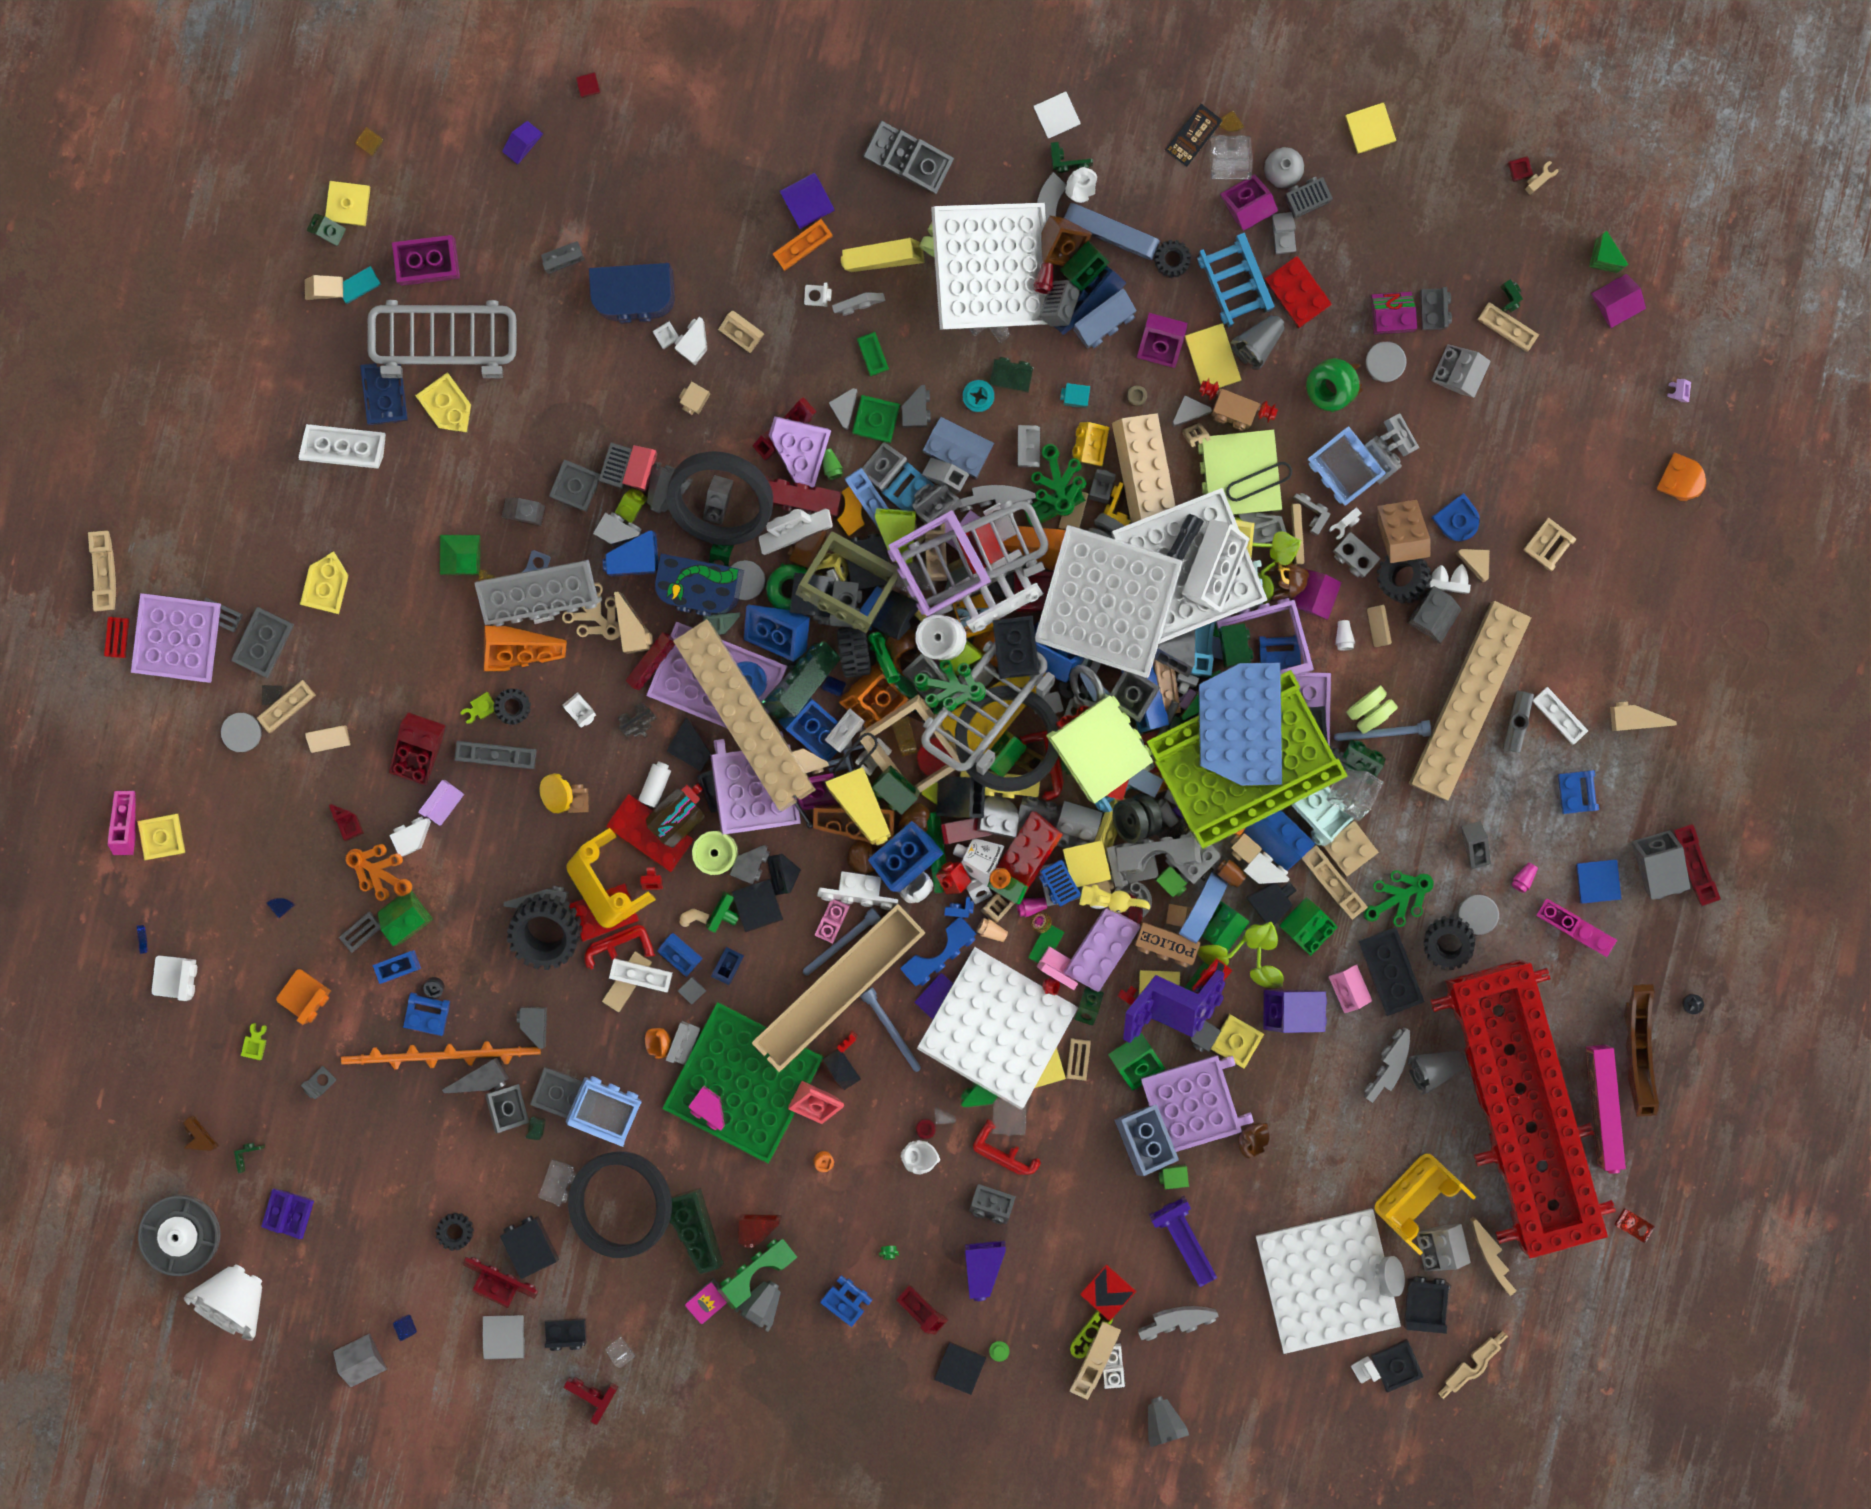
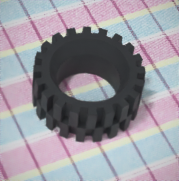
M540 894L534 895L533 900L528 897L524 903L521 902L518 905L517 910L514 912L507 933H509L507 942L511 943L509 947L511 952L517 951L515 957L518 960L524 958L523 964L527 966L531 962L534 964L533 968L539 969L540 965H544V970H549L552 964L554 968H558L561 962L563 964L567 963L569 957H572L582 932V926H579L581 918L580 916L575 917L577 910L575 908L570 910V903L567 900L564 903L559 902L561 899L559 896H556L555 899H550L551 894H545L543 898L540 897ZM539 916L550 918L561 926L563 938L556 942H542L531 934L528 928V921Z

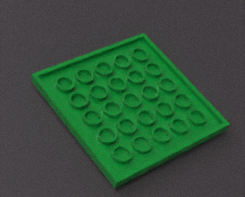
M717 1002L662 1109L769 1164L795 1114L794 1111L789 1110V1105L801 1081L808 1084L811 1083L824 1056L805 1047L779 1072L767 1060L770 1055L767 1053L764 1056L752 1044L768 1027ZM703 1086H706L721 1098L725 1123L722 1130L718 1128L717 1130L712 1129L706 1124L707 1120L703 1117L699 1119L690 1112L692 1109L689 1108V1105Z

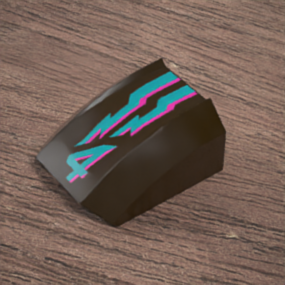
M677 788L645 820L651 832L663 844L673 848L704 820L705 816L701 809L683 791Z

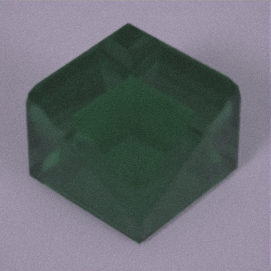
M532 1116L530 1118L528 1134L525 1138L533 1140L542 1139L545 1118Z

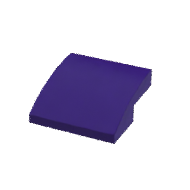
M815 173L780 191L799 229L835 211Z
M941 973L919 996L915 1003L930 1018L934 1019L953 983Z
M272 1189L261 1227L276 1233H284L297 1239H303L314 1200L290 1192Z

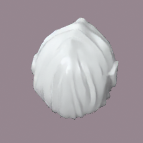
M1085 167L1073 171L1067 180L1065 188L1067 196L1079 203L1088 201V197L1095 194L1096 173L1092 169Z
M922 872L899 894L908 903H918L929 895L934 885L928 874Z
M926 1141L909 1142L901 1152V1161L908 1171L915 1174L930 1172L940 1162L937 1151Z

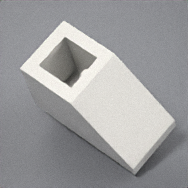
M700 317L697 320L693 319L687 327L689 329L685 335H680L675 342V350L694 365L697 364L707 351L705 324Z
M419 817L411 821L413 825L409 827L402 825L394 829L395 833L391 834L390 837L398 854L404 857L422 848L431 823L429 818L423 819V817Z
M1259 852L1251 863L1243 868L1244 872L1258 884L1289 881V878L1286 876L1288 872L1282 866L1276 867L1272 864L1273 859L1266 852L1263 854Z

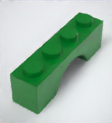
M783 1238L778 1241L773 1239L766 1245L767 1250L763 1253L757 1252L750 1258L752 1260L747 1266L743 1264L735 1271L737 1274L732 1279L727 1277L720 1283L722 1287L717 1291L731 1309H736L751 1296L750 1280L756 1270L761 1267H770L780 1271L797 1258Z

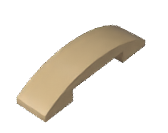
M109 531L88 532L89 552L92 553L94 591H92L94 612L115 610L116 578Z
M1317 845L1301 858L1352 920L1368 908Z

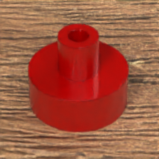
M1130 986L1127 992L1121 989L1117 996L1132 1005L1136 1000L1133 996L1137 989Z

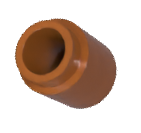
M1230 859L1227 862L1223 860L1216 868L1218 870L1217 875L1236 888L1247 877L1244 874V870Z

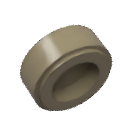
M1142 386L1131 387L1127 393L1129 403L1133 406L1143 405L1147 399L1145 388Z

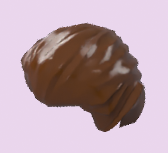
M921 803L912 804L901 815L898 825L903 829L913 821L925 832L928 830L927 821L930 812Z
M861 840L853 844L849 848V855L847 856L848 865L852 871L869 876L876 870L868 859L878 851V847Z
M1251 1124L1242 1130L1238 1137V1145L1244 1157L1253 1158L1265 1152L1263 1147L1269 1144L1270 1139L1268 1124Z

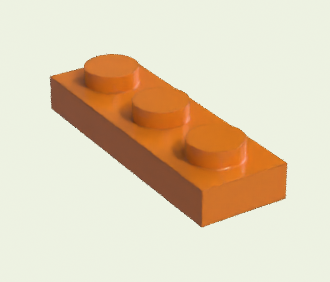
M820 219L774 252L773 256L783 270L786 271L832 238L833 234L822 219Z

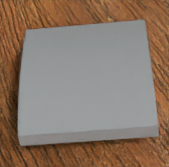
M523 1315L483 1316L484 1359L524 1358Z

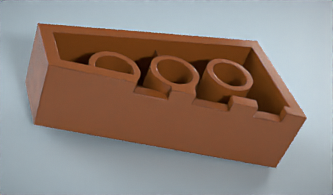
M814 805L813 828L869 842L841 805ZM879 806L890 832V837L887 838V842H889L894 837V810L890 806Z

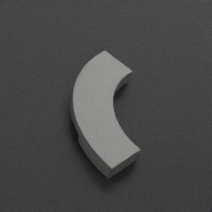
M1054 172L1043 185L1037 203H1045L1046 222L1049 215L1056 217L1058 201L1066 188V184Z

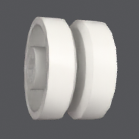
M931 615L919 624L916 631V644L926 657L938 660H951L963 651L966 644V632L963 625L957 619L943 615Z

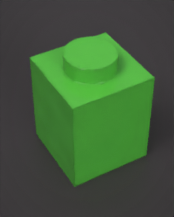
M1168 866L1155 879L1172 897L1175 895L1179 897L1187 889L1185 887L1187 882L1171 866Z
M1186 1164L1163 1167L1162 1172H1159L1160 1184H1164L1165 1189L1189 1187Z

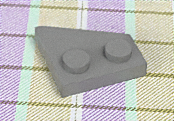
M863 293L832 305L834 313H842L843 316L854 313V310L865 309L886 300L883 293Z

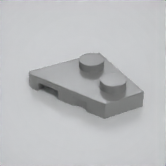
M1262 513L1238 514L1239 519L1254 523L1253 543H1267L1273 540L1277 532H1286L1281 516L1265 515Z

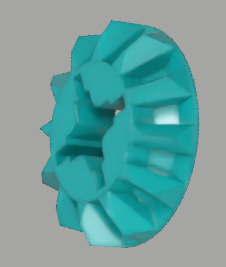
M983 380L970 382L963 391L964 404L974 412H983L989 409L994 402L993 388ZM980 388H982V396L987 399H980L976 404V398L970 395V393L977 394Z

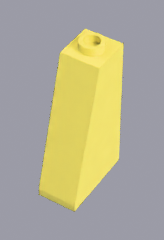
M912 238L842 250L843 256H841L842 267L849 272L925 263L923 250L919 247L921 242Z
M863 767L826 782L829 792L871 844L876 843L880 845L888 841L887 838L890 837L889 829Z

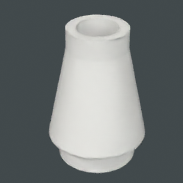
M1338 621L1335 645L1340 651L1354 649L1355 640L1350 627V621Z

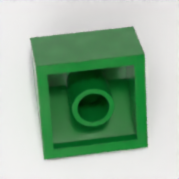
M1142 1033L1135 1037L1131 1043L1126 1042L1108 1054L1132 1091L1143 1085L1141 1078L1166 1069Z

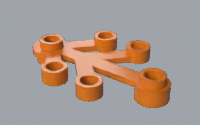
M376 845L373 849L365 852L359 849L350 850L346 855V863L349 867L356 870L360 882L359 887L362 891L371 890L374 885L376 898L379 901L388 899L389 891L383 888L381 878L393 885L395 893L399 896H404L411 892L412 884L407 879L400 880L383 870V868L402 864L403 858L400 854L396 853L388 859L371 863L366 859L385 855L387 852L385 845ZM364 869L369 871L371 879L366 878Z

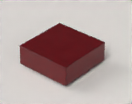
M595 72L576 77L581 98L601 93Z
M1528 156L1508 162L1513 182L1533 176Z

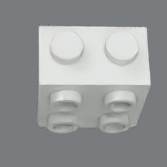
M157 956L154 966L152 994L178 998L181 1001L191 1000L195 993V985L193 984L194 977L197 974L196 960Z

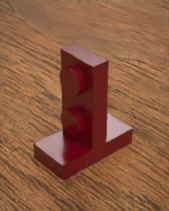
M910 1285L896 1300L921 1325L920 1328L925 1333L935 1335L948 1321L943 1314H939Z
M569 1377L563 1388L598 1407L590 1422L597 1425L619 1386L612 1383L605 1396H602L600 1390L594 1387L588 1388L583 1385L584 1382L581 1379Z

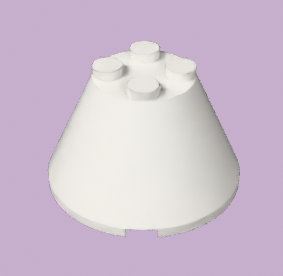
M235 1264L234 1267H227L185 1295L184 1301L188 1305L190 1303L196 1306L194 1310L213 1324L233 1335L235 1332L243 1334L241 1337L243 1339H254L262 1286L260 1285L262 1280L254 1275L250 1277L244 1273V1268Z

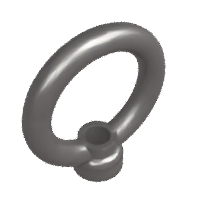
M1077 665L1071 670L1070 685L1074 693L1072 704L1075 708L1078 709L1082 706L1090 708L1105 698L1103 685L1093 670L1084 665ZM1079 673L1085 674L1092 681L1097 693L1095 702L1088 699L1089 695L1085 691H1081L1078 684Z

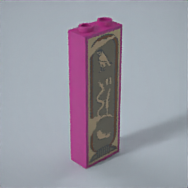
M1606 1044L1586 1046L1597 1166L1604 1171H1608L1609 1174L1620 1173V1170L1626 1169L1614 1048Z

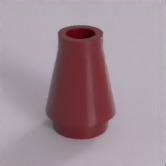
M1042 263L1041 269L1033 284L1034 290L1037 293L1049 294L1053 289V265L1050 263Z

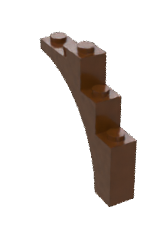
M1653 984L1633 985L1630 1001L1626 1002L1624 1011L1628 1031L1626 1049L1630 1062L1628 1081L1636 1117L1657 1116L1659 1108L1652 1057L1651 1023L1655 992Z

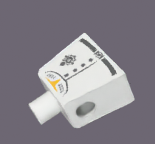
M975 838L972 839L969 847L957 844L953 855L963 858L962 865L968 875L988 886L990 874L996 869L1004 846Z

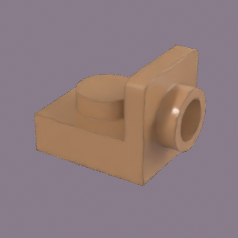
M583 784L571 785L573 799L569 805L568 813L589 812V788H583Z

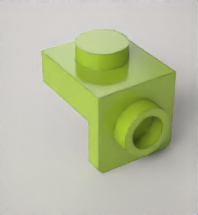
M631 488L624 494L615 513L632 523L648 498L641 491Z

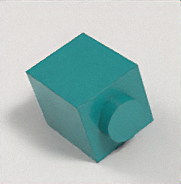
M1067 383L1066 388L1061 390L1060 400H1064L1063 405L1087 408L1090 386Z

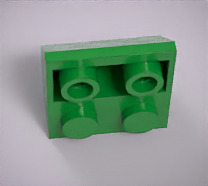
M1307 897L1279 925L1310 956L1338 928Z
M1220 900L1201 936L1213 945L1222 946L1229 951L1250 921Z
M974 1083L971 1089L967 1087L961 1094V1105L963 1107L993 1104L998 1096Z

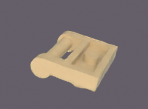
M1547 518L1523 550L1552 572L1556 567L1557 561L1570 544H1574L1576 538L1550 518ZM1560 536L1563 537L1562 543L1547 560L1544 556Z

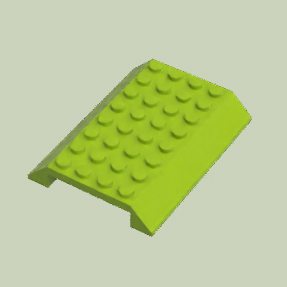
M1292 670L1280 675L1282 785H1239L1200 766L1199 716L1147 741L1157 768L1192 835L1202 849L1348 777L1340 760L1336 759L1301 695L1299 691L1300 685Z

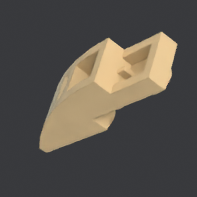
M1102 1322L1070 1388V1392L1087 1400L1089 1399L1121 1332L1120 1329Z

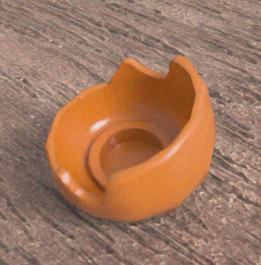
M663 1028L649 1029L645 1035V1046L648 1054L655 1055L656 1059L667 1057L672 1045L669 1033Z

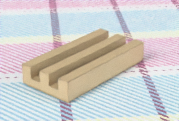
M1200 423L1182 429L1183 436L1191 447L1196 446V441L1199 444L1203 443L1202 439L1204 438L1206 441L1211 440L1209 433ZM1195 429H1198L1201 434L1198 435Z
M1071 1038L1067 1079L1086 1081L1091 1040ZM1077 1043L1075 1075H1071L1074 1044ZM1082 1044H1086L1083 1076H1079Z

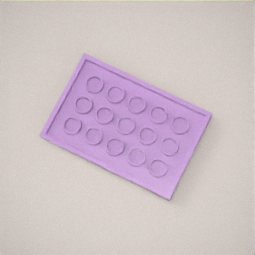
M676 622L671 637L675 640L692 628ZM722 640L736 663L744 661L753 662L761 666L765 671L767 687L763 695L759 697V700L769 714L788 666ZM675 645L657 668L646 696L727 728Z

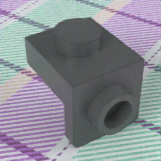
M1097 469L1088 499L1108 504L1116 475L1107 470Z

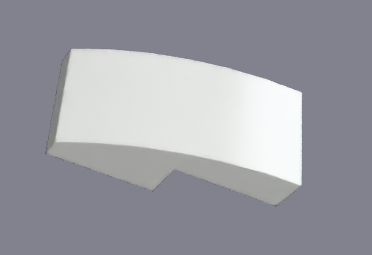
M1121 1343L1115 1344L1103 1370L1105 1389L1125 1387Z

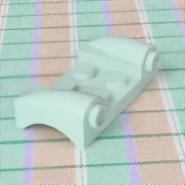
M1329 787L1292 804L1293 808L1313 827L1311 831L1312 840L1317 845L1326 846L1331 843L1340 831L1356 817Z

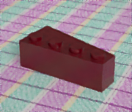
M782 479L768 480L773 492L772 509H774V505L781 506L782 510L787 512L801 509L809 515L823 509H828L831 520L833 516L838 517L841 492L820 487L810 488L809 485L801 483L790 484V482Z

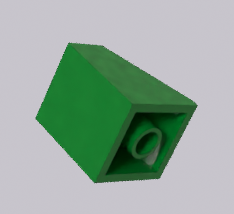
M412 890L407 895L398 896L378 911L381 931L392 946L404 943L434 920Z

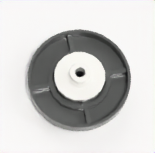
M173 1195L158 1201L144 1214L139 1225L138 1243L143 1257L154 1269L170 1276H185L197 1272L215 1256L220 1243V1226L212 1209L200 1199L188 1195Z

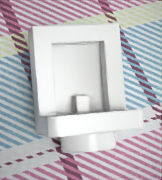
M578 692L563 704L565 710L575 719L580 727L589 725L596 716L594 710Z

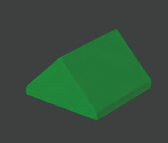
M1605 231L1595 240L1589 267L1618 273L1629 265L1608 231Z
M1006 730L990 749L995 753V761L990 766V769L997 775L1004 777L1028 747Z

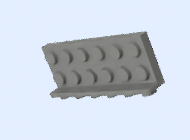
M589 560L501 576L474 583L485 625L492 624V626L504 625L505 621L510 620L511 623H518L523 621L522 618L526 617L534 620L541 618L542 614L547 613L548 616H555L560 614L559 611L563 610L571 613L578 611L579 607L584 606L585 609H592L597 607V604L602 601V597L597 596Z

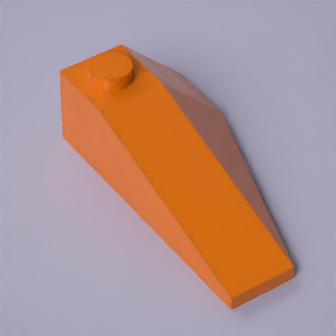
M1018 526L1029 554L1037 551L1040 548V541L1034 528ZM1043 528L1049 544L1048 550L1045 555L1036 560L1037 562L1042 561L1045 568L1054 571L1066 530ZM1017 534L1003 541L1007 551L1014 552L1019 549L1022 555L1025 556Z
M485 626L484 671H508L513 666L522 665V667H526L531 662L539 661L544 663L565 658L567 641L508 626Z

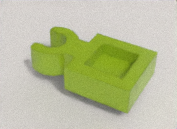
M486 692L470 702L473 708L463 709L461 715L467 712L471 714V718L466 721L467 724L473 723L477 715L480 719H484L495 711L493 707L495 702L489 692Z
M252 1023L250 1026V1033L252 1035L245 1036L241 1056L262 1060L266 1040L261 1039V1037L265 1034L267 1027L263 1025L261 1031L257 1032L255 1030L256 1023Z

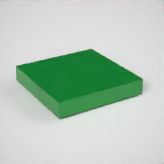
M861 395L852 434L891 444L900 404Z

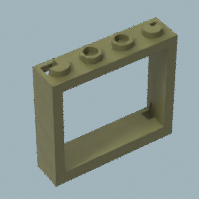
M832 531L800 582L796 595L803 598L804 601H809L816 605L820 610L834 615L838 620L845 621L855 629L867 633L900 574L897 571L898 567ZM828 550L835 552L888 582L868 616L808 584Z

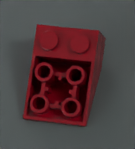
M408 712L400 724L389 773L426 786L442 743L446 725Z

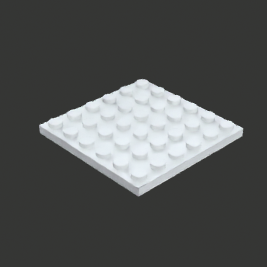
M1045 203L931 207L940 330L1046 325L1047 323L1039 317L1046 294L1037 293L1033 285L1041 265L1044 263L1042 261L1041 232L1046 224Z
M1223 488L1111 532L1113 539L1167 555L1187 515H1195L1204 521L1183 559L1159 644L1267 601L1247 548L1221 613L1195 603L1182 594L1183 586L1187 581L1191 566L1195 561L1198 548L1202 543L1210 520L1230 523L1239 530Z
M1067 525L1036 632V642L1148 678L1183 560Z
M974 947L917 1049L1022 1110L1078 1007L1058 995L1045 994V990H1043L1041 985Z
M1372 1208L1256 1235L1284 1354L1401 1327L1394 1297L1381 1295L1379 1291L1380 1282L1379 1276L1375 1272V1266L1384 1258V1253Z

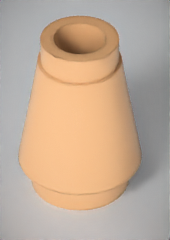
M983 918L977 928V933H980V936L1004 942L1008 931L990 918Z

